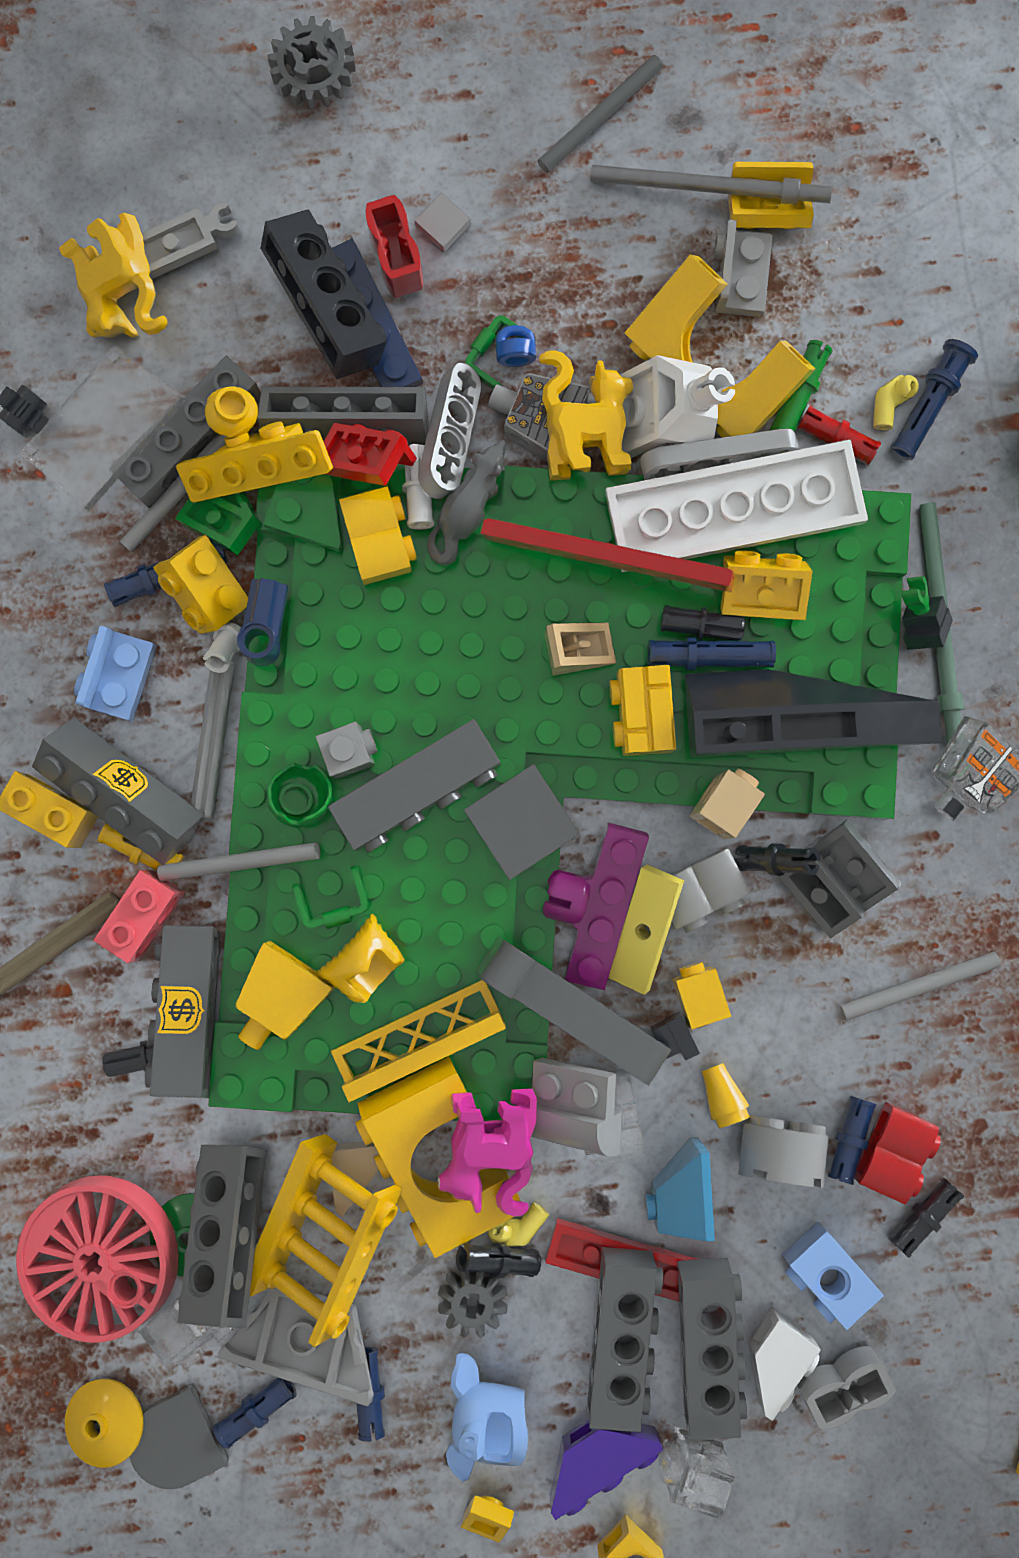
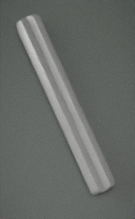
M230 662L227 671L223 673L211 670L209 672L191 805L204 814L203 819H211L214 814L234 673L233 662Z

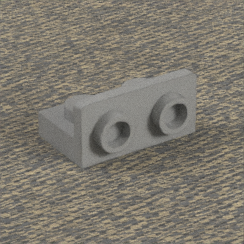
M728 220L724 234L717 233L714 248V258L720 259L719 272L716 273L728 284L716 298L715 313L763 317L766 306L773 234L736 230L737 221Z

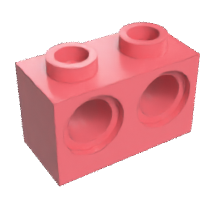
M140 870L93 941L128 964L141 961L186 892L170 881H160L157 873L153 870Z

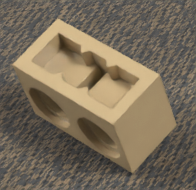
M728 769L715 776L689 817L723 840L736 838L765 794L756 788L759 782L753 776L741 769H737L735 773Z

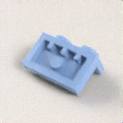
M100 626L98 633L91 636L87 646V657L90 658L85 673H80L76 680L74 694L77 698L75 703L91 710L133 722L157 645Z

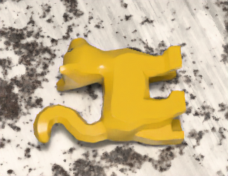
M124 212L118 215L121 221L117 225L118 228L108 226L100 218H97L87 226L89 236L97 239L101 245L102 253L100 254L94 246L80 247L76 240L72 238L59 247L62 256L71 259L74 264L77 289L87 305L86 331L93 338H113L122 333L130 337L138 336L135 328L117 305V299L139 288L140 292L134 312L135 320L140 329L149 335H154L167 327L168 321L164 315L154 319L150 318V311L156 293L154 284L149 277L150 266L145 256L143 236L135 216Z
M556 350L545 351L540 354V363L553 365L557 368V374L543 387L542 397L547 411L549 434L547 462L550 481L570 479L571 468L573 470L590 472L591 459L583 453V448L599 447L608 476L627 474L631 470L630 454L622 451V440L626 426L623 402L633 390L631 378L622 377L616 370H606L603 361L599 360L596 364L595 376H591L589 379L590 389L596 403L561 402L559 394L571 383L574 372L571 360L564 353Z

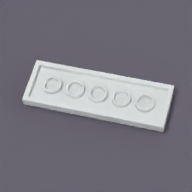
M851 440L609 487L605 490L616 545L685 560L862 525L868 521Z

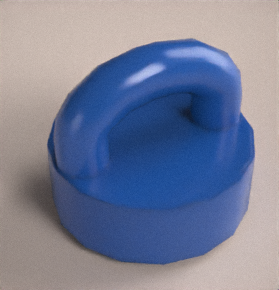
M512 325L498 332L496 336V359L498 363L507 367H522L536 360L535 337L530 329L525 326ZM510 336H521V337H523V338H511V339H507V338L510 337Z

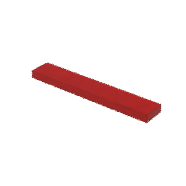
M490 518L484 519L480 533L489 541L726 592H732L735 580L732 569Z

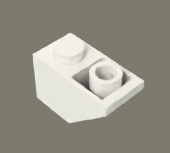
M771 1307L749 1339L748 1345L758 1401L765 1416L773 1421L779 1411L784 1412L792 1403L795 1396L794 1389L802 1377H808L814 1371L819 1361L818 1354L821 1349L811 1335Z

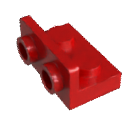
M334 423L324 440V445L333 466L332 470L326 473V475L386 486L397 464L413 466L417 460L408 445L407 439L394 430L380 431L368 429L360 424L350 426Z

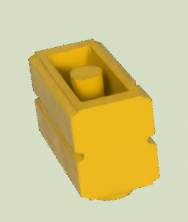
M670 665L619 669L616 673L617 680H610L609 683L611 705H619L620 721L613 722L614 746H622L623 756L674 752L676 750Z

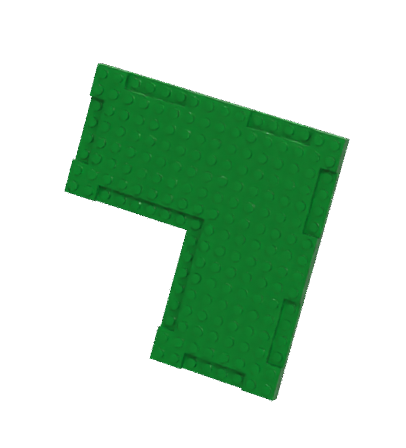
M397 464L386 486H388L391 497L397 495L400 497L406 520L398 521L402 537L411 536L417 559L409 561L412 571L410 573L364 585L339 499L386 486L333 476V488L338 511L337 517L340 537L342 539L341 553L265 528L263 522L276 485L258 488L256 514L261 523L256 529L258 534L254 579L275 580L288 585L289 590L279 638L281 651L278 658L268 666H256L247 660L245 692L242 691L229 855L317 842L320 847V858L230 872L219 1018L215 1022L208 1107L279 1112L306 1110L360 1114L358 1102L434 1063L348 1102L342 1089V1085L345 1082L331 1050L480 981L481 979L475 972L498 936L552 971L556 920L546 918L543 915V905L545 901H549V894L547 893L549 884H547L548 879L553 871L559 870L560 848L509 880L464 811L465 808L533 764L562 807L564 798L695 807L717 774L728 769L735 773L737 769H741L759 782L756 788L765 794L754 811L881 820L894 819L898 746L690 758L685 674L770 669L897 693L903 577L907 574L912 493L862 490L868 521L865 524L686 559L724 568V556H735L736 551H753L759 553L760 558L776 559L777 554L781 553L801 556L802 561H806L813 571L806 620L741 616L745 619V631L740 641L775 642L776 662L773 668L705 666L696 667L695 670H685V667L670 666L676 750L671 753L623 756L622 746H614L613 722L620 721L619 705H611L610 680H617L616 673L621 668L648 666L647 645L649 640L685 641L686 637H695L696 641H733L705 636L702 637V640H697V635L660 631L664 605L700 611L702 607H706L707 612L722 614L720 609L723 591L632 571L621 572V569L492 542L480 534L483 522L471 536L459 540V551L456 560L450 565H440L428 554L427 543L430 533L438 526L437 520L448 495L442 499L431 497L433 527L427 529L409 528L407 526V493L402 491V485L406 483L405 465ZM505 466V470H502L500 476L496 477L497 494L488 499L484 507L485 519L490 518L616 545L605 490L609 487L644 481L643 475L633 474L608 476L604 472L571 470L570 479L550 481L549 469ZM464 467L460 484L470 468ZM441 529L435 539V547L438 551L445 550V540ZM570 623H608L616 663L553 676L545 639L546 626ZM255 637L249 645V651L253 653L264 651L268 647L269 637ZM473 719L477 722L501 762V766L494 769L498 775L497 777L479 788H476L472 782L458 791L461 795L459 800L442 810L438 808L437 804L422 812L425 817L424 821L405 832L401 826L386 834L389 839L386 844L368 854L364 848L359 851L353 850L329 808L322 819L307 827L285 825L279 822L268 809L266 789L272 777L292 763L305 766L316 764L323 769L331 780L332 804ZM357 722L363 731L369 729L378 751L372 754L375 766L336 780L329 775L316 736ZM357 865L369 902L368 910L351 916L352 922L327 929L325 925L315 928L305 927L302 923L292 885L300 884L310 920L322 917L324 912L344 906L351 908L361 905L351 872V867ZM370 914L376 916L382 930L387 933L388 938L392 939L400 950L404 962L378 985L367 1002H354L342 994L339 989L334 988L326 999L286 1040L271 1032L260 1050H256L239 1039L238 1035L250 1017L238 1010L235 1005L263 943L272 941L318 971L328 961H331L334 956H337L338 952L343 949L345 944L350 942L351 938L355 937L356 932L365 924V920L370 917ZM490 985L488 987L505 1021L506 1029L449 1055L467 1093H472L476 1109H480L484 1121L502 1120L498 1113L499 1101H506V1103L516 1106L510 1101L512 1090L532 1089L533 1061L542 1057L547 1058L549 1021L518 1000L510 999ZM481 991L465 997L458 1014L474 1020L489 1014V1008ZM458 1001L444 1007V1009L454 1012ZM433 1012L425 1017L420 1032L438 1038L447 1033L452 1018ZM420 1019L406 1025V1027L416 1030ZM456 1019L453 1030L467 1023ZM395 1030L387 1035L382 1050L398 1056L408 1052L413 1035ZM381 1037L367 1044L377 1048ZM418 1038L414 1048L429 1041ZM357 1048L344 1054L354 1077L370 1069L375 1056L374 1053ZM380 1056L376 1066L390 1059ZM457 1117V1118H455V1119H453V1120H451V1121H458V1118H459V1117Z

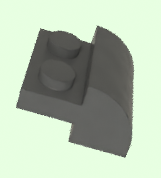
M848 819L822 838L821 836L804 848H815L819 853L820 862L806 861L809 865H819L815 875L785 873L783 876H778L830 939L861 919L868 909L897 891L901 885L897 877Z

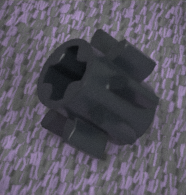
M21 385L16 392L6 386L0 394V406L3 408L0 412V419L21 436L28 429L38 435L49 421L42 413L48 404L24 385Z

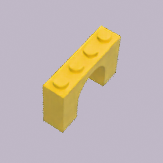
M690 254L625 331V334L632 340V343L629 345L630 348L644 361L658 355L693 363L690 354V337L694 325L728 284L699 256ZM779 341L747 378L722 390L724 392L728 389H734L735 394L731 400L717 404L718 426L716 431L722 438L757 433L815 371V368L790 343Z
M449 1056L358 1102L361 1119L355 1122L365 1145L374 1143L379 1153L374 1156V1160L384 1180L392 1177L394 1183L402 1188L397 1205L402 1213L410 1211L415 1220L410 1223V1227L420 1247L427 1244L434 1258L514 1217L504 1214L497 1207L496 1195L502 1183L510 1178L506 1169L491 1168L479 1171L482 1182V1208L479 1213H475L471 1201L457 1200L449 1192L440 1191L438 1182L419 1176L411 1168V1158L420 1140L430 1131L458 1117L454 1113L451 1104L452 1094L467 1093ZM518 1192L513 1195L514 1201H521Z

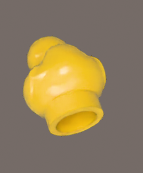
M236 386L224 387L214 391L208 397L205 406V418L208 426L213 431L227 438L238 437L249 431L256 423L259 412L258 405L253 396L243 388Z

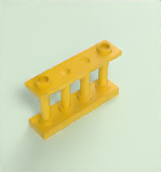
M327 1134L300 1142L255 1248L250 1287L251 1297L269 1288L273 1289L276 1287L314 1317L317 1322L308 1341L313 1347L330 1338L336 1339L346 1329L350 1317L347 1315L385 1228L391 1224L397 1214L398 1206H396V1203L402 1191V1188L395 1184L372 1194L333 1166L331 1157L338 1142ZM322 1180L365 1210L357 1230L317 1202L316 1192ZM306 1216L349 1247L341 1267L302 1238L300 1230ZM291 1252L333 1284L325 1303L286 1273L287 1268L285 1265Z

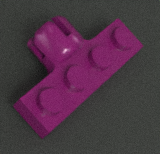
M607 823L595 869L590 875L582 876L562 870H555L550 875L547 882L549 884L547 891L549 901L544 902L543 915L549 919L572 924L577 928L564 975L566 981L605 991L649 840L647 832Z

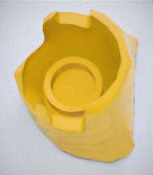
M370 914V917L365 920V924L356 932L355 937L351 938L350 942L344 945L337 956H334L331 961H328L326 965L318 969L317 973L321 978L333 985L334 988L339 989L348 999L358 1003H365L378 985L404 962V958L392 939L388 938L387 933L382 930L376 916Z

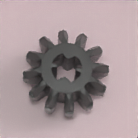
M449 1271L446 1275L449 1285H442L438 1290V1296L444 1299L438 1304L439 1314L449 1315L446 1320V1327L451 1329L460 1323V1335L463 1338L469 1334V1328H475L478 1337L482 1338L485 1336L484 1324L497 1329L500 1325L497 1315L506 1314L508 1310V1305L502 1301L508 1295V1290L506 1286L497 1285L500 1278H493L490 1274L485 1277V1273H471L469 1271L461 1272L462 1277H460L455 1272ZM470 1293L479 1295V1301H476V1306L467 1305Z

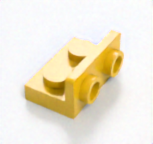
M736 551L735 556H724V568L732 569L735 580L732 592H722L720 609L722 615L806 620L813 571L806 561H802L801 556L781 553L777 554L776 559L760 558V554L753 551Z

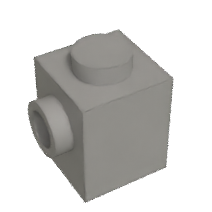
M357 722L316 736L330 777L337 780L375 766L372 754L378 751L369 729L363 731Z

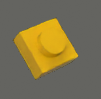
M475 1495L464 1512L460 1528L500 1543L511 1527L514 1511L504 1507L503 1503L494 1497H478Z

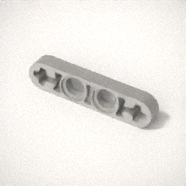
M465 363L456 364L443 374L440 380L418 472L420 486L426 494L434 499H442L457 489L462 478L481 392L479 376L472 367ZM448 406L457 413L460 423L452 418ZM441 437L448 441L452 447L453 454L445 450L441 443Z
M778 429L654 448L641 456L640 465L644 480L800 450L793 430Z

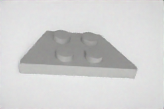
M275 1287L267 1292L258 1307L248 1315L246 1328H239L229 1342L218 1352L217 1358L361 1405L368 1406L373 1400L374 1394L357 1307L355 1305H351L347 1315L350 1317V1320L343 1333L336 1339L330 1338L313 1347L308 1341L317 1320ZM313 1293L316 1297H318V1298H319L320 1300H322L324 1303L326 1302V1299H327L326 1296H323V1295H320V1294H317V1293Z

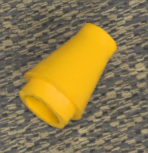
M724 1063L701 1071L705 1083L711 1120L715 1119L719 1129L750 1117L746 1109L750 1105L727 1072Z

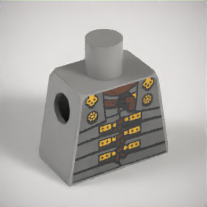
M531 373L525 374L518 392L496 384L488 407L508 415L504 425V435L509 440L547 462L549 434L547 411L542 397L543 387L551 378ZM571 382L559 394L561 402L587 404L590 387Z

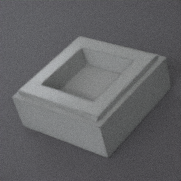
M442 192L414 220L415 227L443 252L471 225V218Z

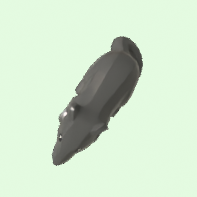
M502 440L490 446L481 454H474L470 459L474 466L464 475L462 483L446 498L437 520L438 526L430 533L427 543L428 554L436 563L445 566L453 563L458 555L459 540L471 536L485 519L484 507L486 502L498 492L496 477L500 476L503 469L506 451L505 441ZM440 529L445 540L444 551H438L435 547V539Z

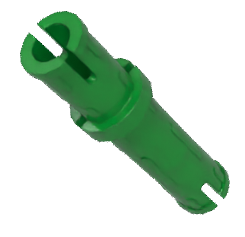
M809 340L803 357L815 368V371L780 407L769 431L790 429L795 432L811 395L817 393L821 385L818 380L829 356L833 352L828 344L821 350L824 342Z

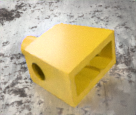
M272 941L263 943L235 1005L238 1010L250 1017L238 1035L239 1039L256 1050H260L271 1032L286 1040L334 990V986L321 978L316 970Z

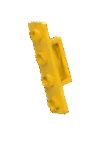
M281 421L260 428L259 433L249 435L247 431L238 437H225L226 444L213 454L181 461L176 465L182 483L192 502L329 473L333 468L319 431L314 430L303 433L300 423L283 426Z

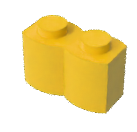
M388 486L339 499L363 584L366 585L412 572L409 561L416 560L417 557L411 536L402 537L398 521L406 519L399 495L391 497Z

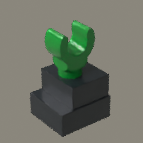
M924 576L907 578L909 590L902 591V598L906 605L902 617L906 630L903 639L907 650L944 647L953 622L944 597H929L928 585Z
M680 1011L651 1026L656 1040L671 1049L666 1059L680 1052L685 1061L700 1054Z

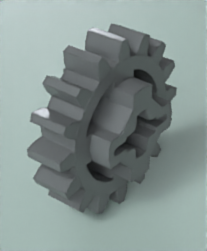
M310 16L308 25L303 26L301 21L296 18L294 19V30L290 31L282 26L280 31L283 40L272 39L271 41L274 53L268 54V62L271 68L272 81L274 85L278 84L280 95L283 98L291 94L295 106H298L304 99L307 100L309 109H314L316 100H322L323 104L329 107V96L335 95L337 98L342 99L344 97L342 85L351 87L353 84L351 72L356 71V65L353 57L351 41H346L342 28L333 32L331 20L326 19L322 26H318L315 16ZM330 48L336 53L338 62L334 61L333 54L329 53ZM287 64L290 65L291 70L295 73L294 78L288 73L286 69Z

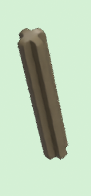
M113 892L104 894L1 966L0 995L105 923L120 901Z

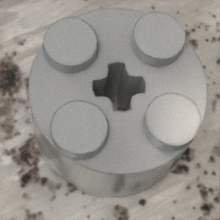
M749 1115L748 1123L743 1125L738 1175L753 1178V1175L762 1176L767 1181L824 1188L829 1137L825 1135V1126L789 1121L788 1129H784V1120Z

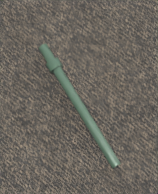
M924 503L919 507L930 597L943 596L948 608L936 503ZM950 628L944 647L936 648L941 695L937 696V699L939 701L940 713L944 714L947 744L964 742L960 713L961 710H964L963 694L958 693Z

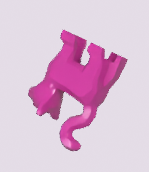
M533 1089L512 1090L510 1101L516 1106L510 1105L506 1101H499L498 1113L502 1120L492 1121L483 1120L480 1109H476L472 1093L452 1094L451 1104L453 1111L459 1118L451 1138L452 1160L445 1171L437 1178L440 1191L449 1192L457 1200L471 1201L475 1213H479L482 1208V1182L479 1171L491 1168L515 1170L516 1173L502 1183L496 1195L497 1207L504 1214L514 1217L522 1216L528 1211V1203L514 1201L513 1195L528 1184L533 1171L531 1163L533 1148L530 1138L536 1124L537 1098Z

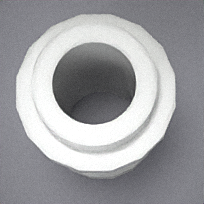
M226 623L218 631H214V641L203 657V660H207L204 664L209 670L217 673L227 671L235 652L240 651L237 645V635L241 627L237 624Z

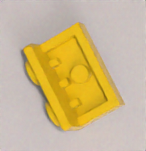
M734 162L731 177L784 182V178L801 179V184H811L814 169L811 162ZM728 194L730 220L737 221L736 228L794 229L811 228L814 217L812 202L798 201L797 205L781 204V199Z
M206 535L196 538L170 559L161 561L153 567L158 575V582L161 588L168 595L174 597L183 610L182 616L185 622L199 634L218 631L247 607L248 596Z

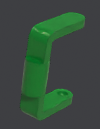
M503 315L495 317L488 328L483 327L471 344V352L465 360V364L476 371L480 381L493 390L496 384H501L474 364L479 357H483L496 339V333L501 326L505 328L517 325Z
M357 865L351 867V872L361 905L348 908V906L322 913V917L310 920L300 884L292 885L302 923L305 927L315 928L325 925L327 929L352 922L351 916L368 910L369 902Z

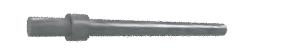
M592 165L590 177L591 182L781 199V204L797 205L798 201L830 204L833 186L801 184V179L784 178V182L602 165Z

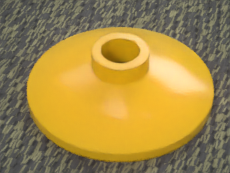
M100 1378L86 1383L75 1392L65 1414L66 1437L73 1452L83 1462L98 1468L116 1466L133 1454L143 1433V1413L137 1397L130 1388L117 1380ZM94 1420L100 1425V1433L94 1427Z

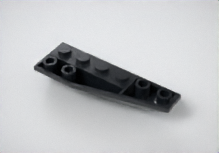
M770 669L685 674L690 758L942 743L939 701Z

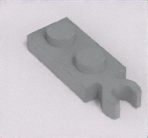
M227 202L215 204L207 216L203 217L199 207L141 233L145 256L150 266L149 277L151 280L217 250L214 238L218 236L231 238L240 232L236 220L227 224L220 223L224 216L232 213Z

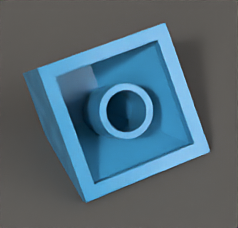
M690 1137L652 1180V1194H645L647 1220H654L656 1229L660 1234L707 1242L715 1241L710 1154L699 1137Z

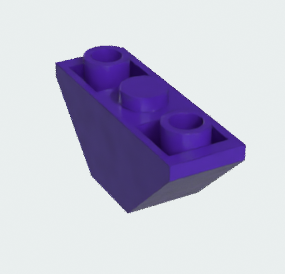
M586 1420L563 1435L550 1491V1509L555 1521L565 1514L572 1516L585 1507L588 1499L600 1491L606 1493L613 1490L622 1482L623 1476L635 1468L644 1469L650 1466L658 1458L659 1453L663 1451L660 1435L655 1426L641 1423V1432L590 1429L589 1420Z

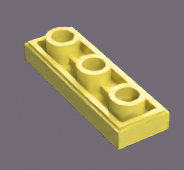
M648 864L641 867L612 963L609 979L643 995L650 991L684 880ZM645 925H647V926L649 927L650 932L647 931V929L645 928Z

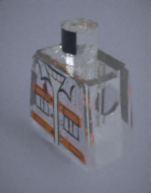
M964 716L932 769L933 776L947 788L935 803V809L952 821L958 817L966 806L986 815L993 813L1019 789V752L987 722Z

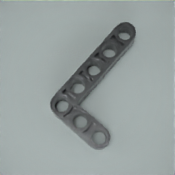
M499 936L475 972L481 980L510 999L518 1000L648 1086L671 1052L670 1048Z

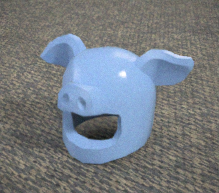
M466 1353L456 1355V1365L451 1377V1388L458 1400L455 1404L452 1421L453 1442L448 1445L446 1452L447 1463L452 1473L463 1482L469 1480L475 1461L491 1465L521 1466L525 1460L528 1447V1430L525 1419V1390L497 1383L479 1382V1370L475 1359Z

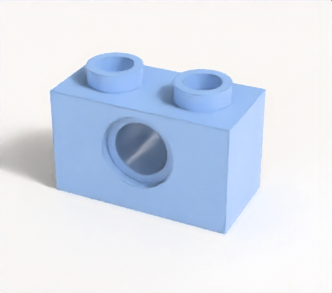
M819 1221L782 1254L790 1266L785 1273L801 1291L807 1287L812 1290L818 1297L813 1302L814 1306L830 1324L837 1319L848 1330L884 1296ZM831 1269L838 1270L837 1279L833 1284L827 1286L820 1284V1279L824 1272Z

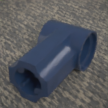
M264 578L251 580L243 627L237 635V645L249 662L256 666H268L274 663L280 654L279 638L289 590L286 584ZM255 637H269L268 647L260 653L249 651V645Z

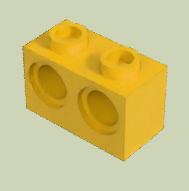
M14 771L0 795V811L66 848H81L98 819V816L79 804L70 795L29 773Z

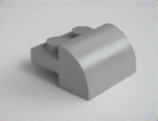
M543 1057L534 1060L532 1089L537 1098L536 1124L531 1137L607 1157L618 1155L620 1153L622 1112L614 1110L616 1074Z

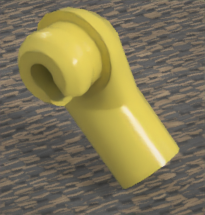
M899 375L877 390L874 402V429H893L895 408L910 397L915 396L918 392L919 384L914 376Z
M533 1202L521 1218L509 1219L488 1230V1236L493 1243H505L508 1247L525 1246L549 1217V1213L539 1204Z

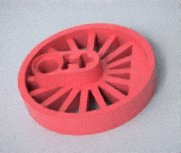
M102 1175L83 1177L60 1187L46 1198L28 1218L21 1232L17 1247L16 1267L18 1280L28 1305L49 1328L76 1341L90 1343L107 1342L134 1331L153 1317L164 1305L172 1291L177 1276L178 1244L173 1226L161 1205L144 1189L118 1177ZM93 1192L103 1193L98 1220ZM118 1198L128 1205L109 1231L115 1201ZM77 1201L79 1203L80 1216L74 1208ZM137 1212L146 1223L120 1238L119 1235L134 1213ZM150 1230L157 1244L137 1248L129 1245V1243ZM42 1253L61 1258L36 1262ZM159 1257L160 1269H156L147 1258ZM70 1270L45 1287L39 1276L42 1273ZM78 1276L58 1306L49 1296V1293ZM127 1276L134 1279L137 1289L132 1288L128 1284ZM157 1284L156 1292L152 1294L150 1291ZM82 1290L77 1318H74L66 1312ZM94 1300L98 1325L89 1324ZM111 1303L122 1320V1324L114 1325ZM137 1303L146 1309L140 1316H138L133 1308Z

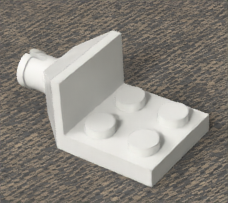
M657 355L620 374L622 377L631 378L633 382V390L623 402L626 426L622 440V451L630 454V458H633L665 443L683 444L714 439L718 419L717 404L731 400L735 394L734 389L722 392L723 389L735 385L730 372L724 368L712 370L711 366Z

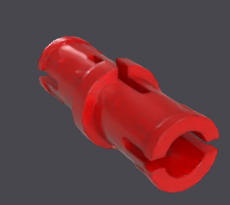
M811 405L797 427L798 430H802L827 444L851 440L854 457L869 466L877 453L876 450L881 445L880 441H876L849 427L851 424L849 421L843 419L840 422L813 408Z

